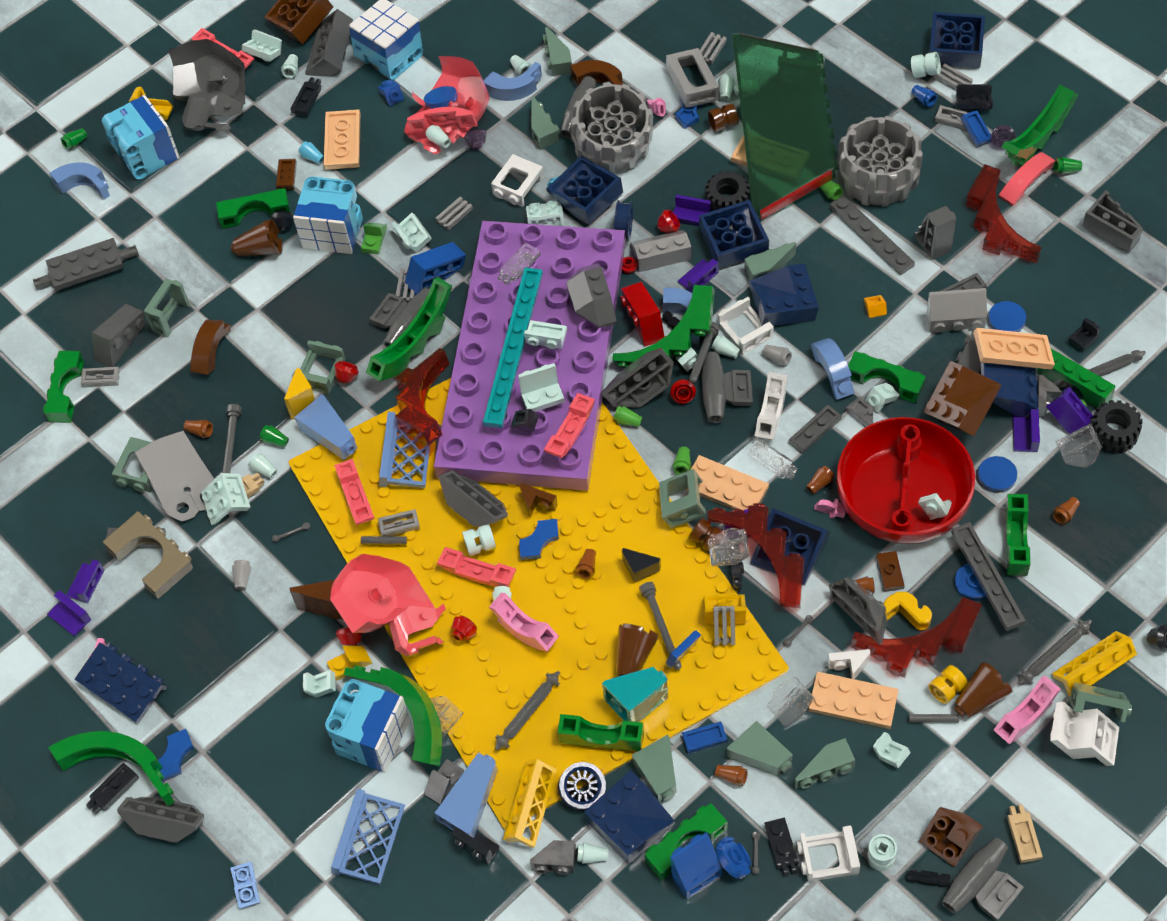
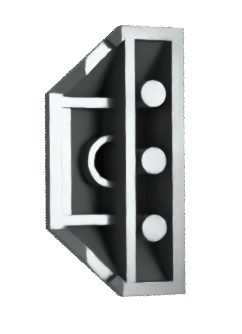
M599 264L581 267L566 282L575 313L598 328L617 324L611 294L602 267Z
M662 348L647 352L618 373L602 391V394L613 407L640 408L670 386L673 361Z
M454 470L440 475L439 480L447 505L474 527L495 523L508 516L504 503L476 481L466 476L458 475V472Z
M848 577L829 584L831 598L879 645L883 643L887 622L885 605L881 601H877L870 590H866L859 583Z
M126 797L117 809V813L137 834L175 843L194 832L204 819V814L194 805L175 801L170 806H167L164 800L159 797H138L134 799L133 797Z

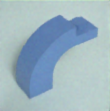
M535 62L525 73L514 78H506L493 71L484 80L489 96L498 100L513 101L531 95L537 90L536 82L542 77L541 65Z
M81 162L70 163L58 167L49 173L53 183L62 194L76 186L88 185L93 187L104 200L110 196L107 190L109 186L106 183L103 172L94 165Z
M664 288V313L670 311L671 313L684 315L691 301L692 293L679 288ZM692 333V344H700V336H695Z
M826 338L810 344L815 361L823 365L828 375L835 399L854 394L850 379L851 372L843 353L835 341Z

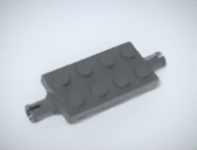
M111 238L45 260L49 271L48 275L33 279L36 290L52 285L55 291L122 269L124 268V260L139 256L136 245L122 250L118 249L115 239Z

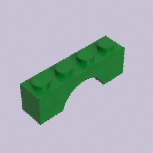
M285 188L216 202L218 219L222 229L240 226L242 219L255 211H264L270 215L272 212H291Z
M1051 349L1055 364L1052 369L1037 368L1036 373L1044 375L1051 382L1064 380L1073 384L1081 391L1085 402L1096 408L1098 406L1101 407L1104 402L1108 404L1113 397L1116 387L1114 384Z
M58 351L57 358L54 359V372L50 376L51 385L50 389L47 390V403L43 407V413L49 422H72L75 407L70 397L65 396L63 393L70 381L82 376L85 361L80 351Z
M855 351L848 364L851 372V381L863 385L875 378L889 380L896 386L899 398L915 404L925 386L926 376L920 372L905 369L900 365L888 363L883 359L871 357L866 353Z
M1007 494L1005 503L1007 575L1028 576L1031 561L1030 547H1028L1027 541L1028 494Z
M560 714L557 734L559 743L640 751L643 745L644 725L643 722L623 720L615 725H599L591 723L581 716Z
M712 803L700 807L696 811V815L690 820L687 818L682 821L676 831L668 832L663 837V841L647 849L645 862L661 881L672 873L670 856L685 841L699 834L702 836L707 832L712 842L728 829V821Z

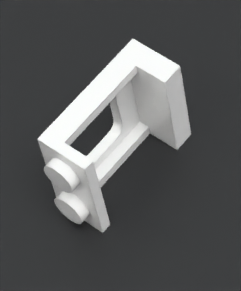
M512 154L491 183L493 195L523 207L525 205L524 197L536 181L541 182L544 179L543 166ZM511 170L527 177L518 190L501 185Z
M749 297L737 301L733 306L723 309L717 314L719 327L732 343L740 349L742 355L773 338L774 327L770 322L761 326L758 314L750 306ZM740 315H746L757 329L739 338L727 323Z
M851 826L843 827L842 832L805 837V833L800 834L797 850L799 855H803L804 862H801L802 874L807 875L808 882L859 874L860 863ZM834 845L840 865L836 868L813 871L808 848Z

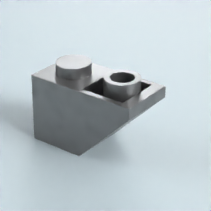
M553 840L530 859L531 870L538 874L556 872L558 875H568L569 873H574L576 858L575 841Z

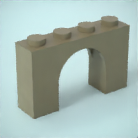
M136 512L107 537L103 544L117 561H121L134 548L142 544L151 543L160 547L163 550L161 562L142 579L144 586L159 599L193 569L191 564L192 558L185 551L182 553L174 540H168L165 537V532L160 527L155 528L152 525V520L146 514L143 516L140 512Z

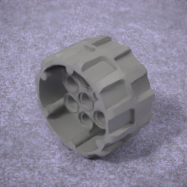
M606 82L594 89H587L584 92V97L580 101L575 102L571 121V140L575 143V153L578 158L583 156L611 173H616L618 170L634 168L635 163L640 158L644 159L647 156L653 133V112L651 108H647L646 97L642 93L638 94L626 84L622 86ZM585 124H589L587 131H585Z
M871 116L858 124H852L847 130V135L842 137L839 142L837 178L839 183L844 185L845 193L867 206L871 204L887 207L891 203L899 200L902 202L907 199L908 193L911 189L917 188L923 156L921 151L922 141L919 135H915L911 130V126L906 122H899L889 116H885V118H874Z

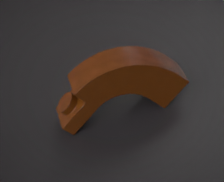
M586 60L570 66L571 77L577 87L586 76L595 79L596 83L610 82L611 84L622 86L624 84L622 72L608 62Z
M207 319L204 321L194 341L191 355V372L209 374L215 369V357L219 341L231 331V324H226L222 320L214 321Z

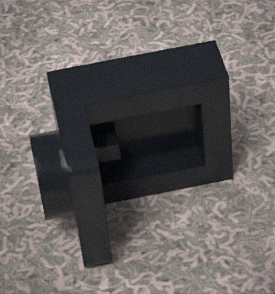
M1085 318L1082 326L1069 337L1068 341L1083 352L1098 339L1100 327L1095 322Z

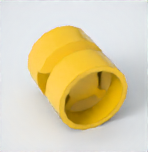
M949 665L940 673V676L935 677L928 684V688L938 701L948 704L956 696V693H960L965 688L968 681L958 668Z

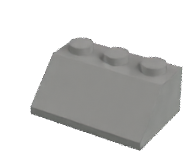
M683 230L630 242L634 257L638 263L639 272L692 260L691 244L687 233Z
M986 288L929 292L926 312L929 332L985 328L987 321Z

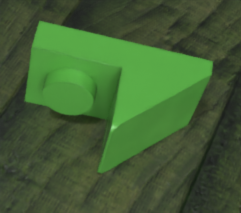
M369 222L363 225L365 236L361 251L362 253L379 255L387 224Z

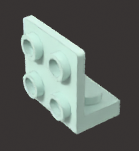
M556 200L548 201L545 204L532 203L526 206L528 224L565 226L561 203Z
M554 363L531 371H525L518 375L521 396L526 409H532L536 412L565 402L558 384Z
M221 473L201 492L211 525H216L230 511H247L250 508L240 474Z

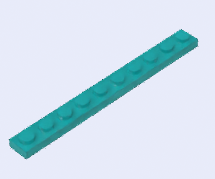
M524 267L483 419L484 426L503 428L525 345L524 332L528 330L543 276V270Z

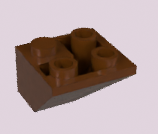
M939 807L919 842L955 867L974 843L983 826L965 813Z

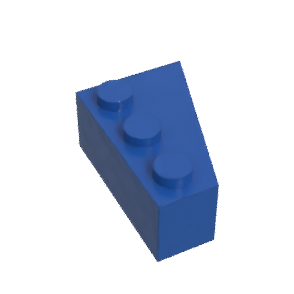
M451 242L414 255L410 258L405 283L417 295L423 288H431L434 278H443L445 280L461 270L466 254L456 244Z

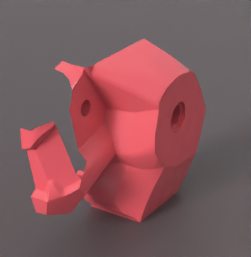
M438 56L442 66V74L433 89L442 86L454 87L458 98L455 102H449L447 107L469 110L473 113L476 122H478L487 108L490 96L477 67L472 61L461 57ZM412 92L414 100L422 106L417 113L429 110L430 108L425 106L424 100ZM406 122L404 132L413 141L421 142L424 145V149L433 154L441 152L438 145L428 140L426 131L412 132L408 122ZM459 123L435 125L444 131L452 143H455L460 137H464L472 128H460Z
M361 554L352 559L335 579L331 589L330 600L352 633L373 632L389 623L395 650L406 656H414L418 653L419 649L436 643L440 645L443 643L439 637L435 636L412 644L408 643L409 634L432 627L446 609L444 604L437 609L434 607L407 565L381 556Z

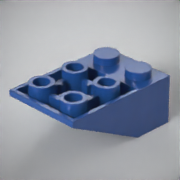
M707 832L702 836L700 834L691 839L690 844L684 848H677L672 853V856H670L672 879L687 899L722 876V866Z

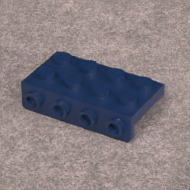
M99 642L74 680L136 723H139L162 689L166 690L167 686L163 684L165 680L156 674L152 677L147 673L149 669L143 665L138 664L136 666L133 664V658L125 653L122 655L117 653L118 648L108 642L105 645Z

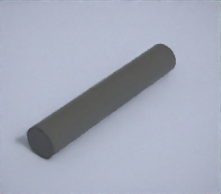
M361 536V544H407V536Z
M909 714V722L959 723V714Z

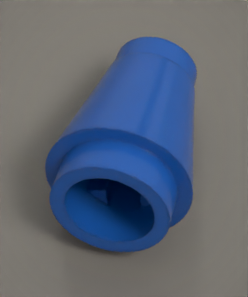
M915 85L912 88L911 93L924 106L931 107L935 104L937 100L935 91L919 85Z

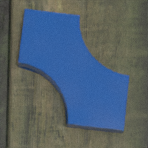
M680 97L682 107L675 114V119L686 129L699 122L697 109L700 105L686 108Z
M557 519L539 520L535 531L529 537L519 540L521 560L541 558L543 548L548 543L559 539Z
M186 728L167 736L168 746L166 752L158 760L163 767L160 770L164 777L161 780L162 782L182 774V760L188 752L194 749Z

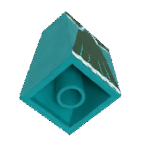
M654 667L605 680L602 683L604 701L623 721L640 722L668 699V679L662 671L658 672Z

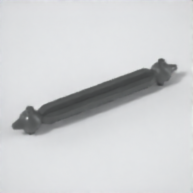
M1134 350L1131 354L1122 355L1088 370L1098 376H1103L1125 367L1133 361L1142 360L1146 352ZM1067 381L1061 385L1062 388L1075 387Z
M1079 619L1077 621V628H1072L1038 658L1029 667L1028 671L1021 670L1022 674L1019 684H1033V676L1041 674L1078 641L1082 633H1086V635L1090 633L1089 629L1092 621L1090 619L1087 621Z
M559 671L545 675L547 681L542 683L504 729L503 735H496V750L504 747L509 748V739L514 738L551 692L552 686H559Z

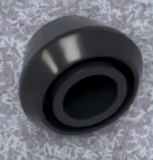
M287 211L272 212L270 218L276 223L279 230H288V227L292 225L294 220V214Z
M1166 624L1152 628L1147 634L1148 644L1153 649L1164 653L1167 652Z

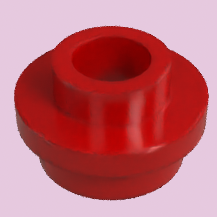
M624 257L622 271L626 274L634 273L638 267L637 260L633 257Z

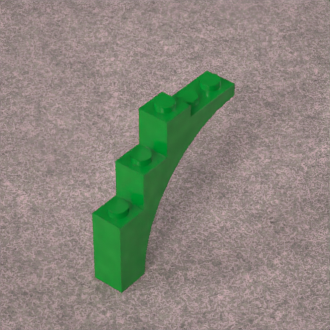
M1059 85L1044 110L1030 127L1017 138L1003 143L1001 148L1006 150L1005 154L1008 155V158L1012 159L1011 163L1020 168L1021 165H1024L1034 156L1038 148H1044L1052 132L1059 131L1079 94Z
M434 278L423 305L407 329L389 347L370 357L366 370L368 375L378 381H383L406 373L410 357L423 353L428 337L441 333L446 318L443 316L452 289L451 284L440 278Z
M694 285L692 298L686 313L667 336L641 350L628 353H613L612 361L619 368H627L645 353L662 348L670 358L672 354L676 357H682L691 349L692 333L695 336L701 337L711 334L715 294L713 286Z

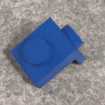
M386 80L382 82V85L378 86L379 92L385 96L388 105L391 106L404 100L400 86L395 81Z

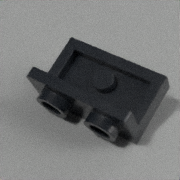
M958 84L956 86L955 98L957 109L963 111L978 109L980 111L992 109V85Z
M457 827L451 833L456 847L461 850L465 849L471 853L473 858L480 862L482 860L488 865L500 849L498 844L477 831L474 838Z

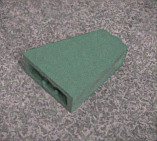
M757 721L727 747V757L729 759L776 776L781 772L785 773L792 766L793 754Z
M666 735L632 755L633 765L659 802L663 800L669 801L677 793L670 738Z

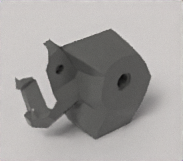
M209 39L193 40L168 50L173 64V94L170 93V95L178 101H188L182 116L185 127L194 131H200L205 128L229 131L231 127L228 124L208 123L207 120L210 115L232 117L241 112L245 104V64L226 48Z

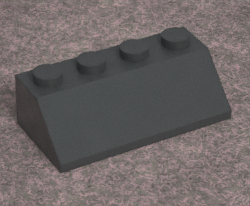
M336 9L319 24L307 63L306 75L331 77L342 69V60L346 55L345 49L349 43V25L353 22V19L339 9Z

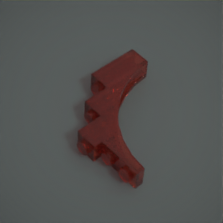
M984 164L967 195L966 206L979 210L976 215L974 228L988 232L984 238L983 250L1000 256L1002 251H1005L1008 254L1037 263L1042 247L1019 235L1006 222L997 204L996 188L1000 180L1001 170Z
M441 348L413 370L408 367L395 377L400 393L395 396L400 412L395 415L399 428L428 446L443 435L437 420L426 412L425 406L427 394L433 382L450 365L445 351Z
M754 503L753 506L748 505V513L740 509H733V512H727L723 508L708 510L707 518L709 522L724 524L737 529L752 538L763 549L772 562L777 574L780 587V606L801 608L805 559L796 553H790L789 556H785L787 533L779 528H771V531H768L769 508L765 507V504Z
M962 597L956 609L946 620L933 629L906 638H883V643L880 645L872 637L855 632L851 648H854L855 651L870 649V656H873L877 661L887 662V671L894 676L905 678L914 658L923 664L934 666L942 646H945L952 652L962 653L979 617L982 604Z

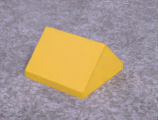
M296 368L284 398L291 419H295V416L315 400L312 387L300 368Z
M745 594L704 596L705 625H714L715 606H734L735 624H746ZM722 611L718 612V624H722ZM726 611L727 624H731L730 611Z

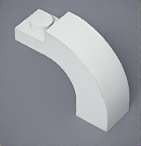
M768 373L764 401L760 415L757 418L756 437L774 440L784 406L788 375Z

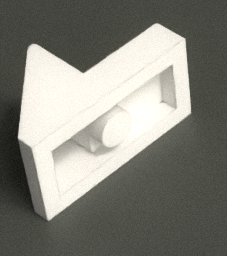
M870 649L829 653V669L840 671L850 668L851 679H855L868 664Z

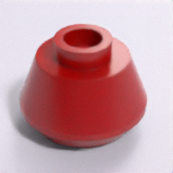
M664 210L658 218L657 226L661 232L672 233L679 230L680 222L671 210Z
M338 361L334 365L335 377L341 383L348 384L359 374L358 367L352 363Z
M685 379L676 381L670 389L671 398L679 404L689 403L696 394L693 383Z
M462 615L456 616L451 627L452 636L460 642L462 640L467 641L477 634V627L467 617Z
M349 627L338 629L336 632L340 644L345 646H357V643L361 642L363 634L352 633Z

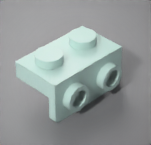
M253 30L252 39L242 44V51L247 52L251 56L260 57L264 61H271L281 55L282 40L258 30Z
M413 213L407 216L400 224L395 221L391 223L395 228L393 230L394 233L403 239L402 244L408 250L412 249L417 253L432 239Z
M530 320L528 330L524 332L525 342L532 346L540 345L550 349H562L567 326Z

